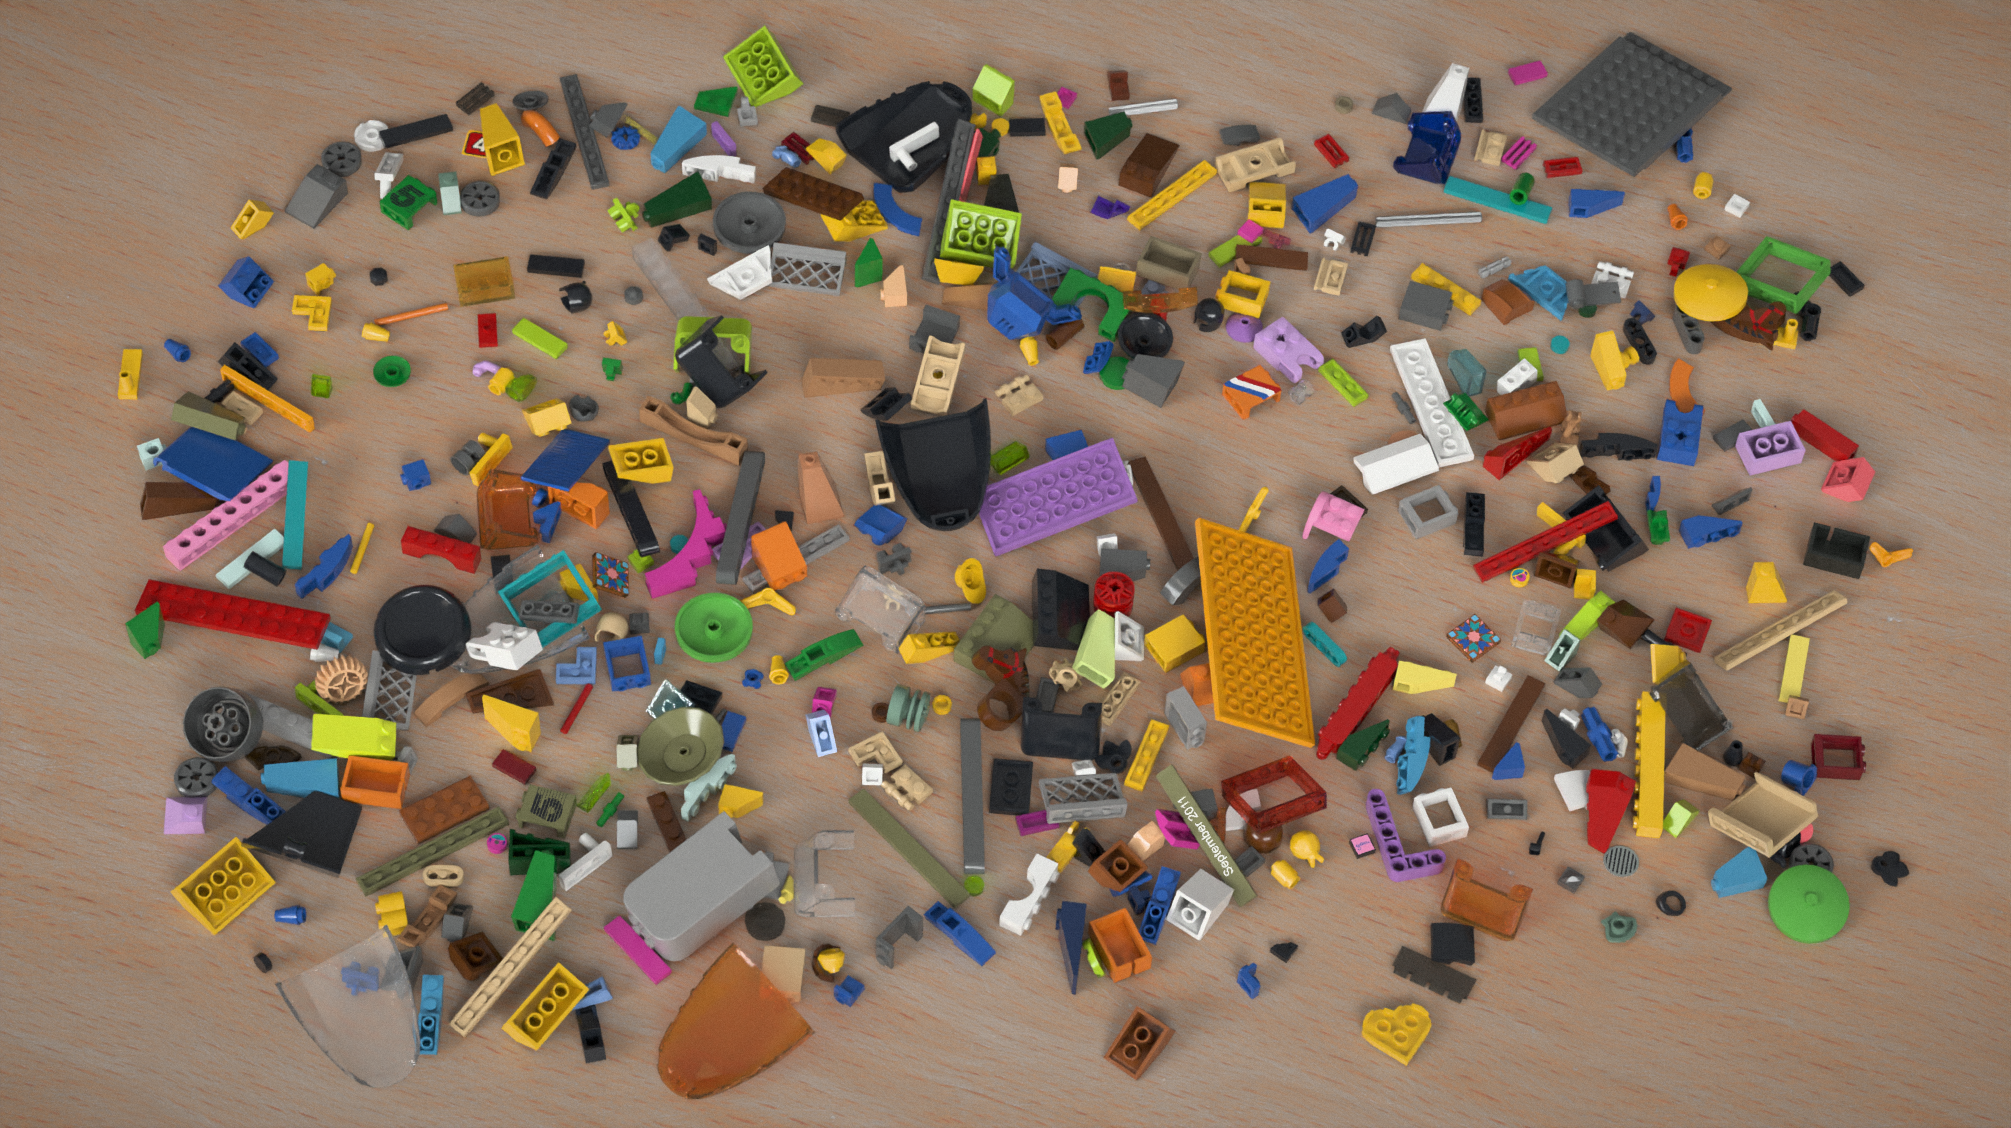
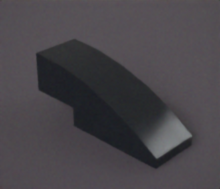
M591 1005L576 1009L575 1013L585 1062L592 1063L606 1060L596 1006Z

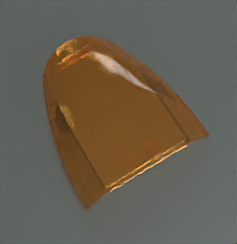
M732 943L702 975V980L690 991V996L684 1005L680 1006L679 1013L674 1021L670 1023L659 1045L657 1069L661 1080L673 1093L687 1099H704L729 1090L766 1071L798 1048L815 1031L755 963L735 943Z

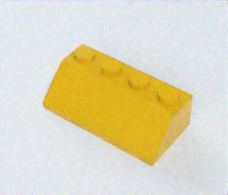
M558 962L501 1028L517 1042L538 1050L589 991V988Z

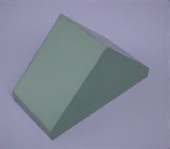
M1564 629L1544 661L1561 672L1577 655L1581 639L1567 629Z

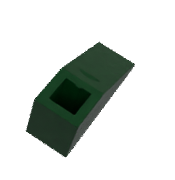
M1384 720L1349 735L1339 747L1336 759L1357 771L1360 765L1363 767L1369 759L1368 755L1371 752L1374 753L1379 747V741L1386 739L1388 736L1390 720Z

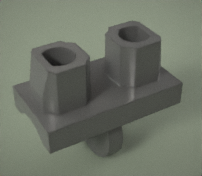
M898 543L892 547L893 554L888 555L885 550L877 552L876 559L879 573L882 575L888 571L891 573L897 571L899 575H903L905 573L904 568L908 567V563L911 562L910 554L912 551L910 547L905 548L901 543Z

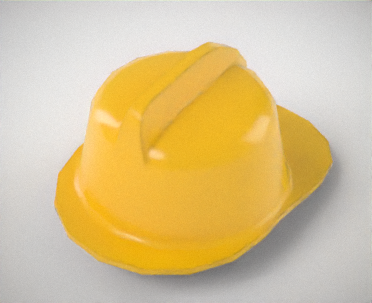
M975 558L966 559L956 569L955 582L958 587L963 589V593L969 602L979 604L986 596L982 565Z

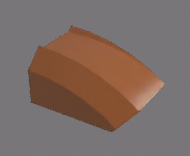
M1503 279L1484 288L1481 297L1484 304L1503 325L1510 323V321L1526 312L1532 311L1535 303L1524 290Z

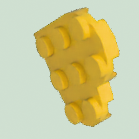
M1415 1003L1402 1007L1400 1005L1394 1011L1388 1008L1371 1010L1363 1020L1362 1036L1370 1044L1407 1066L1427 1038L1431 1029V1019L1428 1016V1011Z

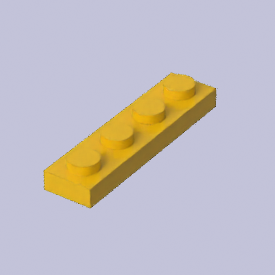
M1423 263L1411 275V279L1417 283L1452 292L1451 300H1454L1453 305L1470 316L1481 305L1482 300Z

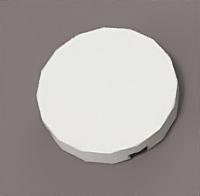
M370 120L365 124L364 122L361 123L354 133L356 145L368 152L382 150L384 146L379 137V131L388 129V126L377 120Z

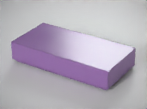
M717 121L713 122L711 131L714 139L728 156H737L736 143Z

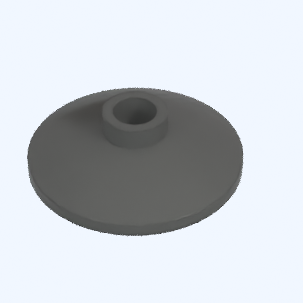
M527 91L516 95L513 98V105L522 110H537V108L546 105L549 99L548 95L544 92Z

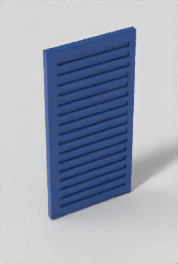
M563 429L521 476V480L569 492L607 447L610 439Z

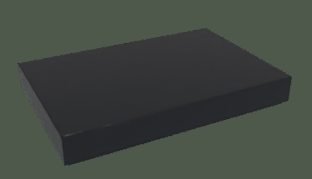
M994 758L989 813L1017 816L1029 813L1033 762Z

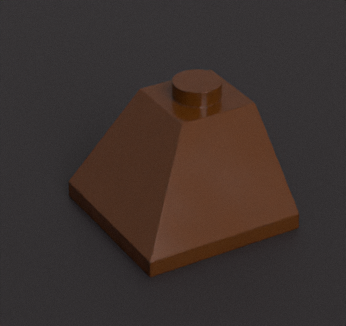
M1540 552L1534 576L1571 588L1580 560L1563 554Z
M1623 599L1609 605L1596 621L1601 631L1631 650L1653 623L1654 619Z

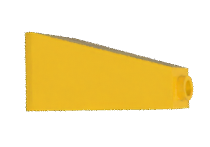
M497 103L480 108L483 142L490 175L494 176L525 165L519 135Z

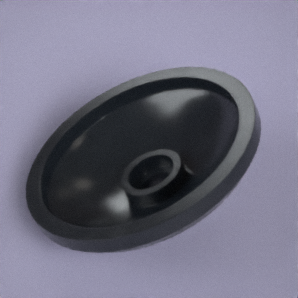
M1137 312L1129 315L1122 321L1118 330V342L1121 349L1132 359H1135L1137 354L1163 358L1172 347L1173 333L1169 324L1160 316L1149 312Z

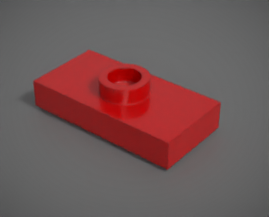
M496 313L477 314L479 348L498 347Z

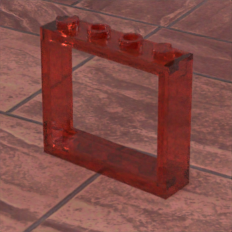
M1290 755L1221 781L1222 797L1257 834L1327 808V792ZM1286 776H1289L1306 793V795L1258 813L1239 795Z

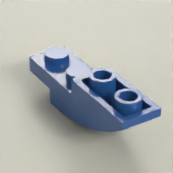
M348 534L344 538H340L335 545L324 550L319 556L321 564L316 565L311 572L297 580L295 583L296 593L301 599L315 588L323 592L339 576L352 552L351 535Z
M226 766L212 779L211 783L224 792L228 800L266 825L286 812L258 788L253 789Z
M1164 866L1161 867L1139 929L1143 941L1157 944L1174 899L1181 872Z
M939 901L924 913L925 919L953 940L956 947L981 967L996 954L989 943L953 909L946 908Z

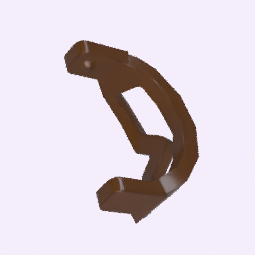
M828 943L822 944L815 949L812 970L822 981L833 983L834 977L825 975L817 963V957L820 952L833 948L840 949V947L832 946Z

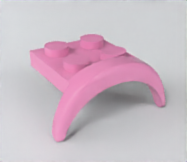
M1322 491L1309 514L1302 538L1307 539L1312 526H1315L1349 542L1365 509Z

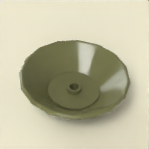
M680 707L666 711L652 720L641 734L637 747L638 764L648 778L661 785L679 786L694 782L708 773L720 758L724 745L722 726L714 715L701 708Z

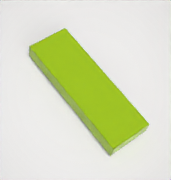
M1237 235L1211 250L1208 256L1220 268L1235 259L1236 244L1257 246L1262 243V238L1259 236L1253 243H1250Z
M524 317L512 329L514 335L556 360L568 348L566 342Z
M1333 358L1318 368V371L1353 407L1368 399L1369 394Z

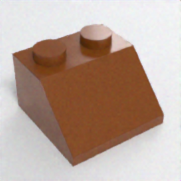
M1120 839L1097 858L1087 872L1101 886L1121 892L1149 867Z

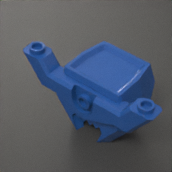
M999 246L995 247L993 278L998 283L992 285L988 293L987 320L994 328L1009 340H1016L1040 335L1046 321L1051 325L1081 319L1082 314L1077 306L1070 304L1057 306L1054 304L1052 299L1020 273L1010 268L1011 257L1007 249Z

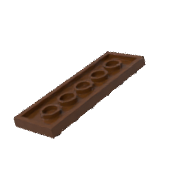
M788 167L781 170L778 175L762 188L766 195L839 221L864 200L863 194Z

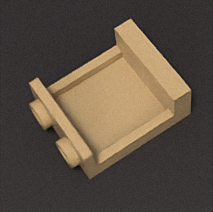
M765 945L760 981L761 999L767 1001L784 1000L789 1003L801 1001L803 970L806 959L805 949Z

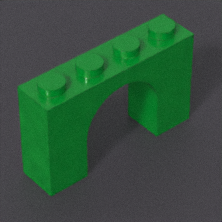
M1070 268L1052 298L1054 304L1057 306L1065 304L1074 305L1078 299L1088 295L1101 298L1107 304L1108 311L1099 325L1098 335L1115 342L1122 321L1131 315L1135 308L1136 299L1128 293L1118 291L1114 286H1107L1101 283L1095 277L1091 278L1085 275L1081 270Z

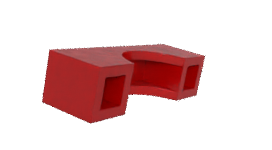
M407 526L401 539L403 554L420 559L427 554L437 555L450 561L456 569L475 574L482 559L480 546Z

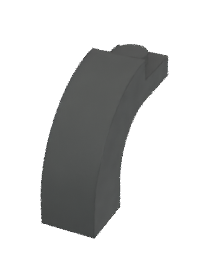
M1199 557L1180 568L1161 590L1160 594L1172 605L1183 604L1193 589L1201 583Z

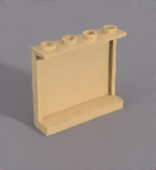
M1755 772V784L1722 811L1714 807L1708 811L1711 827L1770 858L1818 818L1816 802L1812 799H1808L1798 792L1785 787L1783 784Z

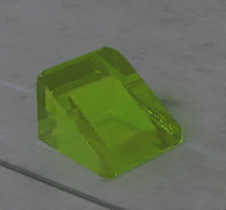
M312 374L311 395L330 398L333 389L331 377Z

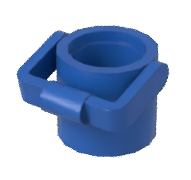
M1789 760L1782 770L1781 780L1783 784L1795 787L1794 791L1804 796L1816 780L1817 767L1814 764L1808 766L1794 760Z

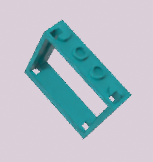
M564 550L556 555L553 554L550 559L544 563L537 564L533 570L520 575L517 580L511 584H506V587L498 591L518 625L528 628L525 622L519 619V613L511 600L563 566H568L589 600L580 605L576 624L553 622L537 633L542 648L602 610Z

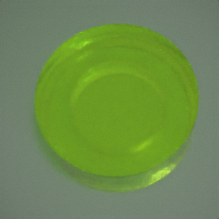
M969 876L964 882V888L970 893V896H979L984 891V881L979 876Z

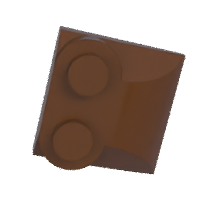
M484 932L454 941L448 946L451 962L463 978L469 981L478 980L481 974L496 968L503 960Z

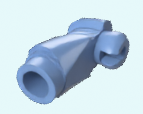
M784 145L777 146L772 151V156L775 159L781 158L782 161L793 168H797L801 164L798 154L789 151Z
M1407 736L1396 737L1395 743L1386 750V761L1389 763L1396 762L1403 749H1405Z

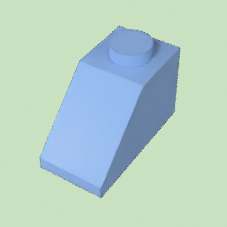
M825 710L806 714L809 734L817 756L820 757L837 752L829 714Z

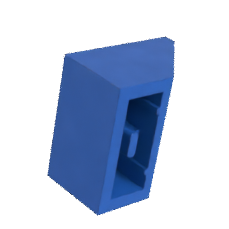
M248 256L235 262L218 287L230 299L255 308L275 281Z

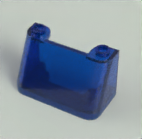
M1452 111L1412 113L1408 121V130L1411 132L1412 138L1405 158L1397 156L1396 160H1394V170L1398 174L1430 183L1446 184L1461 142V130Z

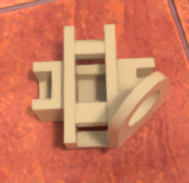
M1065 658L1062 664H1059L1057 660L1054 661L1049 675L1055 685L1062 684L1066 692L1079 690L1082 686L1079 679H1082L1083 676L1072 669L1074 662L1069 663Z

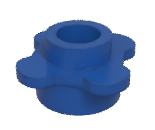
M755 669L745 671V679L742 681V685L759 689L761 687V679L764 678L763 673Z

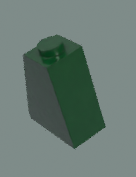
M1125 111L1084 123V135L1096 160L1103 157L1130 136V130L1133 125Z

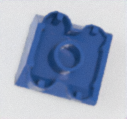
M884 504L874 505L857 519L854 526L858 527L862 534H870L874 544L883 545L890 542L903 530L908 518Z

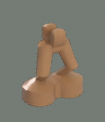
M1568 411V415L1561 425L1563 435L1559 443L1574 444L1578 447L1582 412Z

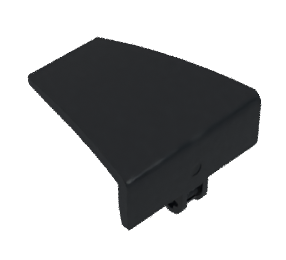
M314 791L251 837L243 838L241 846L339 878L362 811V806Z

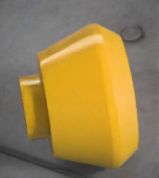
M839 948L827 949L820 952L817 959L824 970H828V973H835L840 971V968L843 966L845 952Z

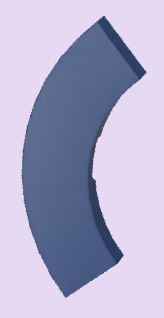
M874 183V202L884 220L896 226L898 230L904 233L919 236L922 218L909 215L898 207L892 196V185Z

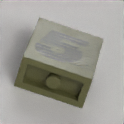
M530 784L528 791L523 793V805L521 808H518L516 813L519 828L523 829L525 822L557 829V837L565 839L577 806L576 795Z

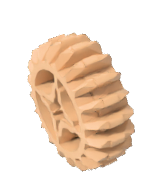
M341 655L339 659L334 657L333 661L327 660V664L321 665V670L317 671L315 688L319 696L327 703L331 702L333 705L337 702L342 705L343 701L349 703L350 699H356L357 694H362V689H366L368 672L364 664L356 657L352 658L350 655L346 658Z

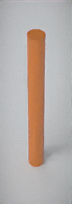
M447 303L374 319V323L378 326L445 311L448 310Z

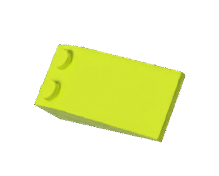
M313 715L311 750L347 759L349 755L389 761L395 758L396 722L369 717Z

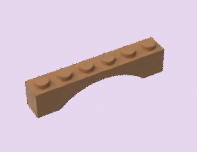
M649 395L639 408L641 423L738 466L743 460L744 452L748 451V439L733 432H716L697 426L677 414L666 403Z

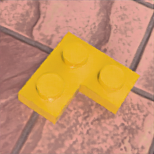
M294 295L292 313L295 315H310L309 330L328 331L332 298Z

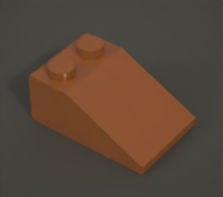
M1136 1006L1103 1058L1135 1080H1138L1165 1049L1176 1031L1143 1008Z

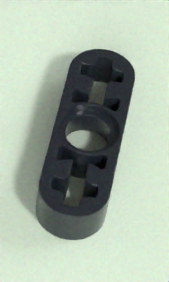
M1635 318L1626 319L1623 325V332L1630 345L1637 351L1640 362L1646 365L1654 363L1657 352L1642 325ZM1635 339H1642L1645 343L1638 344L1635 342Z

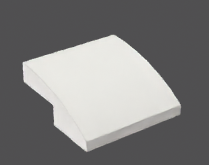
M1589 770L1569 771L1554 776L1555 783L1569 811L1583 807L1587 810L1589 796L1586 793V785L1590 775Z

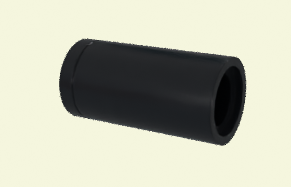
M254 551L250 553L243 568L276 587L280 585L287 573V570Z

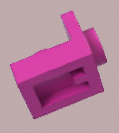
M818 686L813 697L812 713L825 710L831 718L832 706L836 699L837 690Z

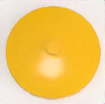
M1702 264L1688 268L1678 276L1674 284L1673 295L1677 306L1687 315L1704 321H1722L1734 317L1743 310L1747 303L1748 287L1744 279L1734 270L1721 265Z

